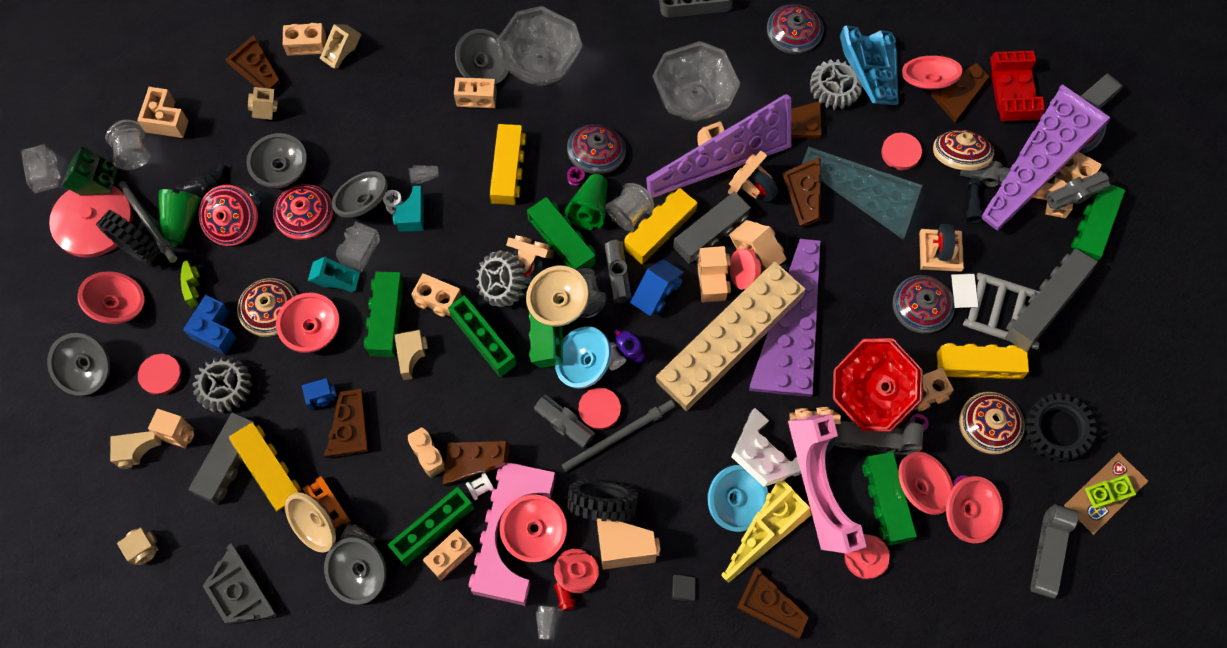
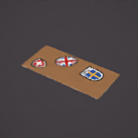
M1118 453L1064 506L1077 510L1079 512L1078 520L1094 535L1130 498L1093 509L1085 488L1127 474L1135 493H1137L1148 480Z

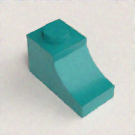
M413 186L410 197L403 204L396 205V212L393 213L394 225L397 224L399 232L423 231L424 194L421 186Z
M323 257L312 263L308 281L324 288L332 287L353 292L356 290L360 272Z

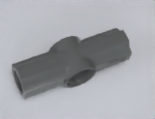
M992 161L982 169L960 170V176L978 178L983 185L995 187L1001 185L1010 169L1002 167L1003 165L1000 162Z
M1100 171L1083 179L1081 177L1075 178L1064 187L1048 193L1046 196L1047 204L1050 208L1057 210L1072 203H1082L1091 195L1107 189L1110 186L1109 177L1106 173Z
M611 240L605 243V251L613 300L617 303H626L632 297L622 241ZM616 269H620L623 272L620 274H616L613 271Z
M546 394L538 400L534 407V410L548 420L558 433L568 436L583 449L589 445L595 436V433L581 423L571 410L566 407L562 408Z

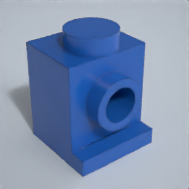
M327 378L302 385L306 405L311 411L315 410L314 406L328 405L337 396L335 385L330 384Z

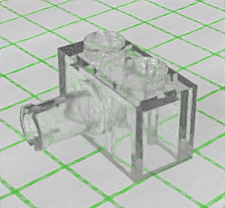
M45 144L21 150L26 182L35 193L59 187L58 179L60 174L55 167L54 162H57V158L53 150L50 151Z
M355 221L353 227L347 228V233L344 232L346 239L343 244L338 246L336 256L340 264L362 273L380 241V236L377 230Z

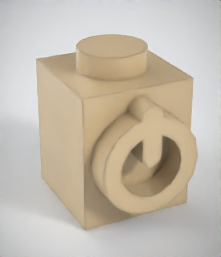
M254 87L253 94L249 93L248 111H252V118L272 120L273 112H277L278 101L274 100V89Z
M142 528L130 531L124 539L117 543L126 560L134 565H143L149 562L156 554V551H158L155 545L157 539L154 534Z

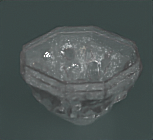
M543 6L516 12L495 42L502 66L518 77L519 80L533 85L536 84L537 86H545L561 80L569 71L582 49L576 24Z
M701 41L665 52L652 76L665 109L672 115L695 122L702 119L707 120L728 109L740 86L738 77L726 52Z

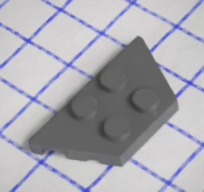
M231 543L226 548L227 552L222 560L218 561L214 567L213 574L207 578L203 588L226 624L275 617L277 615L237 549Z

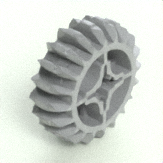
M839 58L836 62L830 59L828 64L823 61L821 66L816 67L810 80L811 93H814V99H819L820 104L826 103V108L832 105L833 109L837 106L843 109L845 105L849 107L852 102L855 103L863 87L851 65L848 66L847 61L840 63ZM830 76V78H826L825 81H821L825 77ZM851 87L850 90L843 93V90H846L847 88Z
M505 251L492 252L490 256L484 257L485 262L480 263L481 269L476 270L479 273V277L475 278L479 281L476 287L481 289L479 295L484 296V301L489 302L493 306L504 307L513 305V302L519 301L518 296L524 295L522 289L527 288L524 285V281L528 278L524 277V273L527 270L522 268L524 263L519 261L520 257Z
M222 356L220 361L217 358H213L212 364L206 362L207 367L205 369L199 368L201 374L195 375V379L198 381L193 383V387L196 388L193 392L195 396H198L197 401L202 403L205 409L210 408L212 412H216L218 409L220 413H224L226 408L229 412H232V406L235 405L237 408H240L238 402H246L244 395H250V391L247 388L252 387V383L249 381L251 375L247 373L248 369L240 361L235 362V359L231 357L227 360L226 357ZM237 376L238 382L236 388L234 389L233 384L236 381L235 377ZM212 381V386L209 389L210 392L208 393V385L209 382ZM217 382H219V383H221V384L224 383V384L227 385V387H225V386H222V387H221V385H219Z

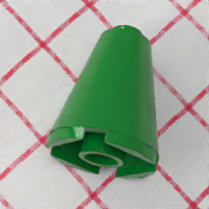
M590 175L565 209L566 217L569 216L572 219L571 223L581 229L592 230L593 227H598L597 229H599L604 224L608 182L602 175Z
M161 189L158 194L161 234L164 239L170 242L172 247H177L178 244H182L200 204V198L197 195L184 191L176 193L171 189Z

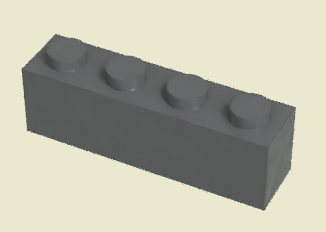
M734 191L674 239L673 248L689 264L694 260L698 261L700 248L716 247L720 239L724 236L728 237L735 230V227L750 218L751 207Z
M231 413L188 489L190 492L218 505L220 500L224 499L229 483L236 478L238 467L243 462L230 442L229 436L252 423V421Z

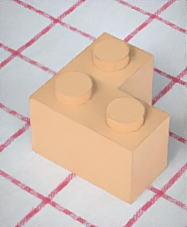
M148 88L137 121L145 133L183 138L188 119L181 109L173 108L175 100L167 89Z
M746 220L729 234L737 250L749 248L756 253L754 255L756 259L760 260L762 272L774 261L780 265L786 260L783 253L784 249L774 237L775 232L769 226Z
M725 246L700 248L698 274L701 302L726 301L727 293L731 292L730 281H726L725 275L728 274V266H730V256L725 253Z

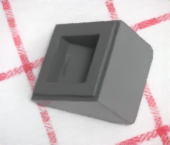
M673 575L672 600L695 601V578Z

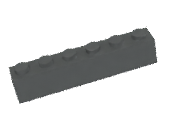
M1075 249L1071 255L1067 253L1060 263L1062 266H1056L1050 275L1052 278L1050 280L1045 279L1039 288L1041 291L1039 293L1035 292L1028 301L1030 303L1028 307L1024 305L1017 314L1019 316L1018 319L1015 320L1013 318L1006 327L1009 331L1005 339L1028 352L1090 276L1098 261L1078 249Z

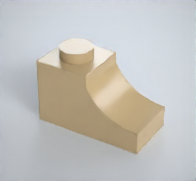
M334 24L320 59L333 68H339L343 59L355 50L361 34L348 25Z
M420 330L395 335L400 372L404 380L412 379L415 363L425 356L424 349H428L426 336L422 337Z
M151 431L111 436L110 462L120 469L132 468V465L140 464L141 457L149 449L161 445V439Z

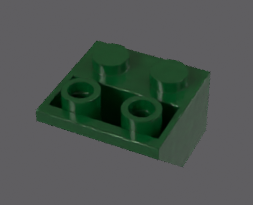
M82 146L71 159L62 186L80 196L109 194L119 166Z

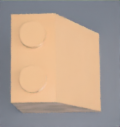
M597 518L603 569L656 562V556H660L659 538H654L653 531L620 521L611 522L610 519L601 521V519Z

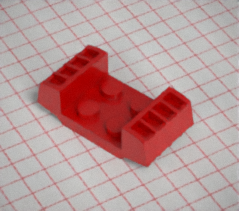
M1034 51L995 52L990 58L991 77L1001 122L1041 120L1045 109L1043 97H1037L1032 75V68L1036 62Z

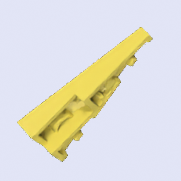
M784 480L777 482L771 493H768L765 504L760 512H757L742 538V544L738 551L731 557L732 561L727 570L722 573L721 576L728 583L812 515L811 508Z

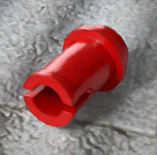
M558 583L555 584L554 588L560 602L559 608H562L563 612L574 609L576 600L572 598L571 592L565 589L562 590Z

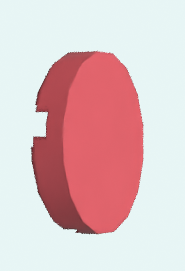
M894 133L884 141L881 153L883 160L888 166H893L897 170L902 171L916 166L921 158L922 148L918 140L912 135Z
M749 248L736 250L730 259L729 274L733 284L739 289H746L761 275L760 260L756 259L754 255L756 253Z
M156 354L147 358L142 363L138 371V381L141 387L148 393L165 395L173 391L180 384L182 368L178 361L170 355Z
M595 388L582 396L578 411L582 422L587 427L605 430L612 427L619 419L621 405L618 397L612 391L606 388Z
M863 534L867 547L850 553H844L845 563L855 576L862 579H874L882 575L888 568L890 554L886 544L879 537Z
M570 549L564 551L558 557L554 566V575L558 584L563 589L572 593H582L594 586L599 575V567L596 560L586 554V551Z

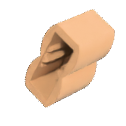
M421 427L408 435L409 444L426 474L433 478L445 470V463L439 451L435 448L428 432Z

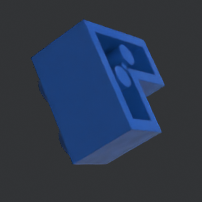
M661 260L647 269L630 303L649 316L660 312L666 304L664 301L666 295L669 296L673 290H677L681 285L682 279L680 278L684 272L666 260Z
M207 295L204 296L183 329L190 339L225 356L237 339L230 329L222 326L230 314L229 310L222 302Z

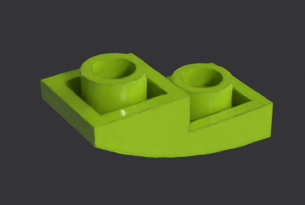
M186 260L183 262L181 269V288L186 303L192 309L199 306L196 299L199 297V294L195 287L200 285L197 279L200 277L196 266H191Z
M1127 474L1085 488L1093 509L1136 496Z

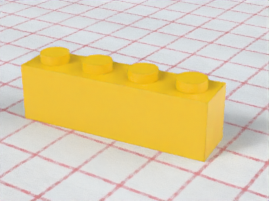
M498 124L490 188L492 204L515 205L516 198L520 197V186L517 185L518 180H522L520 162H524V151L521 150L522 145L526 144V133H523L522 125Z
M679 188L675 193L671 192L667 196L665 203L661 206L658 205L648 219L645 218L640 222L635 232H630L625 237V251L642 265L696 213L698 203L682 189Z
M948 343L942 345L937 352L938 369L943 368L947 377L1023 379L1029 372L1027 352L1016 345L998 347V345L977 347L976 344L956 346V344Z
M252 422L230 435L229 440L276 512L285 507L286 499L290 495L300 492L301 488L295 479L293 481L287 476V473H289L288 468L283 461L278 462L275 457L277 455L275 448L271 443L266 444L263 439L266 436L259 425L255 427Z

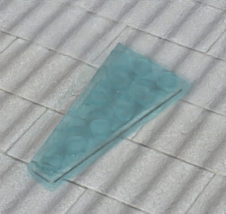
M808 147L802 164L819 157L821 159V181L904 239L922 185Z

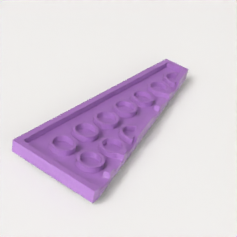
M1061 85L1056 96L1050 102L1047 111L1041 117L1036 129L1032 132L1021 150L1015 164L1012 165L1007 177L1001 183V187L995 197L992 198L983 213L982 219L998 231L1109 122L1110 117L1064 85Z
M787 94L783 95L646 178L648 195L654 198L744 165L752 154L756 156L760 151L768 156L790 148L791 97Z
M799 240L788 274L805 288L804 297L768 331L749 391L812 396L820 241Z

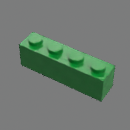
M1110 184L1107 189L1089 197L1091 202L1087 203L1083 214L1086 215L1085 219L1080 221L1077 228L1079 235L1074 238L1071 244L1073 251L1078 249L1096 261L1102 257L1125 192L1124 189Z
M546 197L527 210L528 220L547 243L551 245L552 249L566 266L582 274L596 264V252L591 245L587 246L584 243V238L578 230L574 231L570 220L559 213L560 210L556 203L550 202Z
M375 272V279L371 280V291H373V298H369L371 315L367 317L366 327L369 329L368 336H365L364 348L367 349L370 356L395 357V335L398 334L403 278L400 272Z
M465 295L448 307L451 318L499 377L517 365L515 356Z
M529 312L531 330L529 331L531 350L529 357L531 363L539 368L563 364L562 326L544 325L537 321Z
M889 452L868 456L862 465L864 476L869 479L868 492L870 497L874 498L876 505L874 506V514L876 519L880 520L881 527L879 532L881 539L885 540L886 546L913 541L917 536L906 496L900 485L899 471L894 453Z
M456 487L392 540L388 546L401 562L407 566L474 510V507L459 487Z

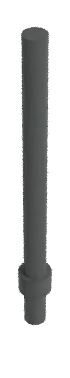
M121 181L118 184L119 188L157 242L158 249L166 255L170 262H175L177 256L172 250V245L167 239H164L127 183Z
M670 400L658 408L650 409L648 414L562 464V468L567 472L649 422H655L662 418L661 415L675 407L673 401Z

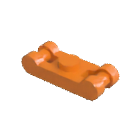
M320 476L315 479L316 482L312 485L303 487V490L306 494L321 502L327 508L330 515L337 512L339 517L333 520L335 530L337 531L339 526L342 524L346 525L351 520L325 480ZM322 489L323 493L316 497L314 493Z

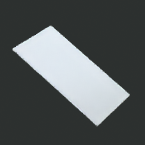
M951 275L955 308L978 307L975 275Z

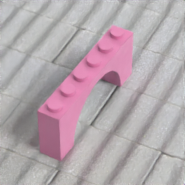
M807 415L788 421L821 550L850 553L867 547L861 525L851 521L841 510L833 496L827 479L825 468L826 448L829 441L838 436L833 415Z
M508 462L507 465L498 469L496 480L499 483L497 489L494 488L491 495V501L493 502L492 510L488 509L486 514L487 530L482 531L480 544H483L481 553L477 552L475 557L476 573L471 575L469 587L474 595L526 605L530 581L511 572L501 561L497 549V535L503 513L513 501L526 495H541L551 499L556 479L555 472Z

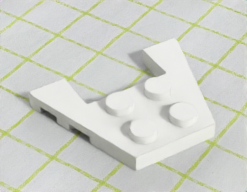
M754 408L748 417L749 419L744 426L742 435L731 457L763 487L783 481L792 475L794 477L800 475L801 470L798 458L796 457L792 462L789 461L782 452L778 451L759 433L769 420Z

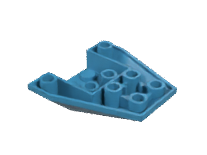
M843 27L840 39L844 55L872 103L899 104L897 50L893 33L881 30L870 36L861 35L858 27Z

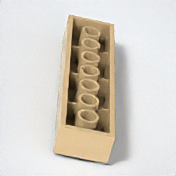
M774 261L656 376L657 383L687 412L804 297L805 288Z

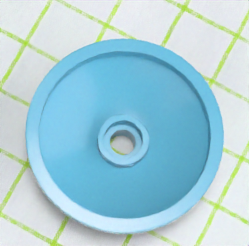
M580 327L566 335L563 339V364L555 366L560 380L566 385L577 389L589 387L599 381L607 371L611 359L609 340L604 333L593 327Z
M741 465L729 466L719 472L711 483L708 493L710 513L721 527L735 532L746 531L757 512H760L765 504L768 489L767 486L763 487ZM731 493L733 494L732 500L729 499Z

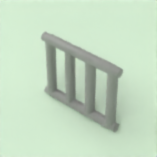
M978 273L977 280L979 281L976 288L978 307H971L968 319H965L963 326L1007 340L1005 337L1008 332L996 328L1006 290L1019 293L1012 319L1014 318L1015 320L1018 319L1019 316L1017 314L1025 305L1026 297H1031L1035 292L1039 293L1040 291L987 274ZM988 283L997 286L998 291L989 324L985 325L976 322L985 287ZM1036 341L1031 348L1037 350L1039 342Z

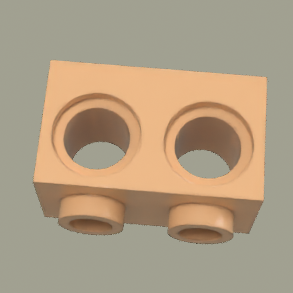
M322 23L283 25V47L287 56L322 54L326 43V34Z
M455 79L454 97L457 107L495 108L497 94L495 79Z
M1078 152L1066 163L1067 166L1064 165L1054 176L1066 182H1070L1078 177L1083 179L1097 173L1102 164Z
M422 274L412 292V297L417 306L426 309V307L430 308L434 313L442 317L445 315L451 317L448 307L462 297L459 288L426 274ZM425 291H431V294L428 296L422 295ZM443 299H450L446 304L440 303Z
M943 368L923 375L922 402L914 410L918 409L920 412L929 408L930 404L934 402L941 404L950 399L949 396L954 389ZM933 385H938L941 391H936Z
M160 409L156 410L148 427L162 441L185 449L194 437V428L181 416Z
M456 529L426 556L423 561L441 581L467 558L474 549Z

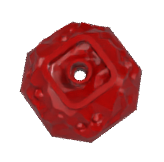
M893 338L863 339L834 369L833 400L861 431H893L922 402L923 370Z

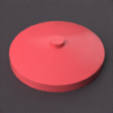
M115 186L112 187L109 194L80 196L68 190L59 198L52 209L49 221L52 237L63 250L74 256L90 258L104 255L118 247V245L114 244L111 239L102 233L96 226V223L108 210H111L132 224V206L126 196Z

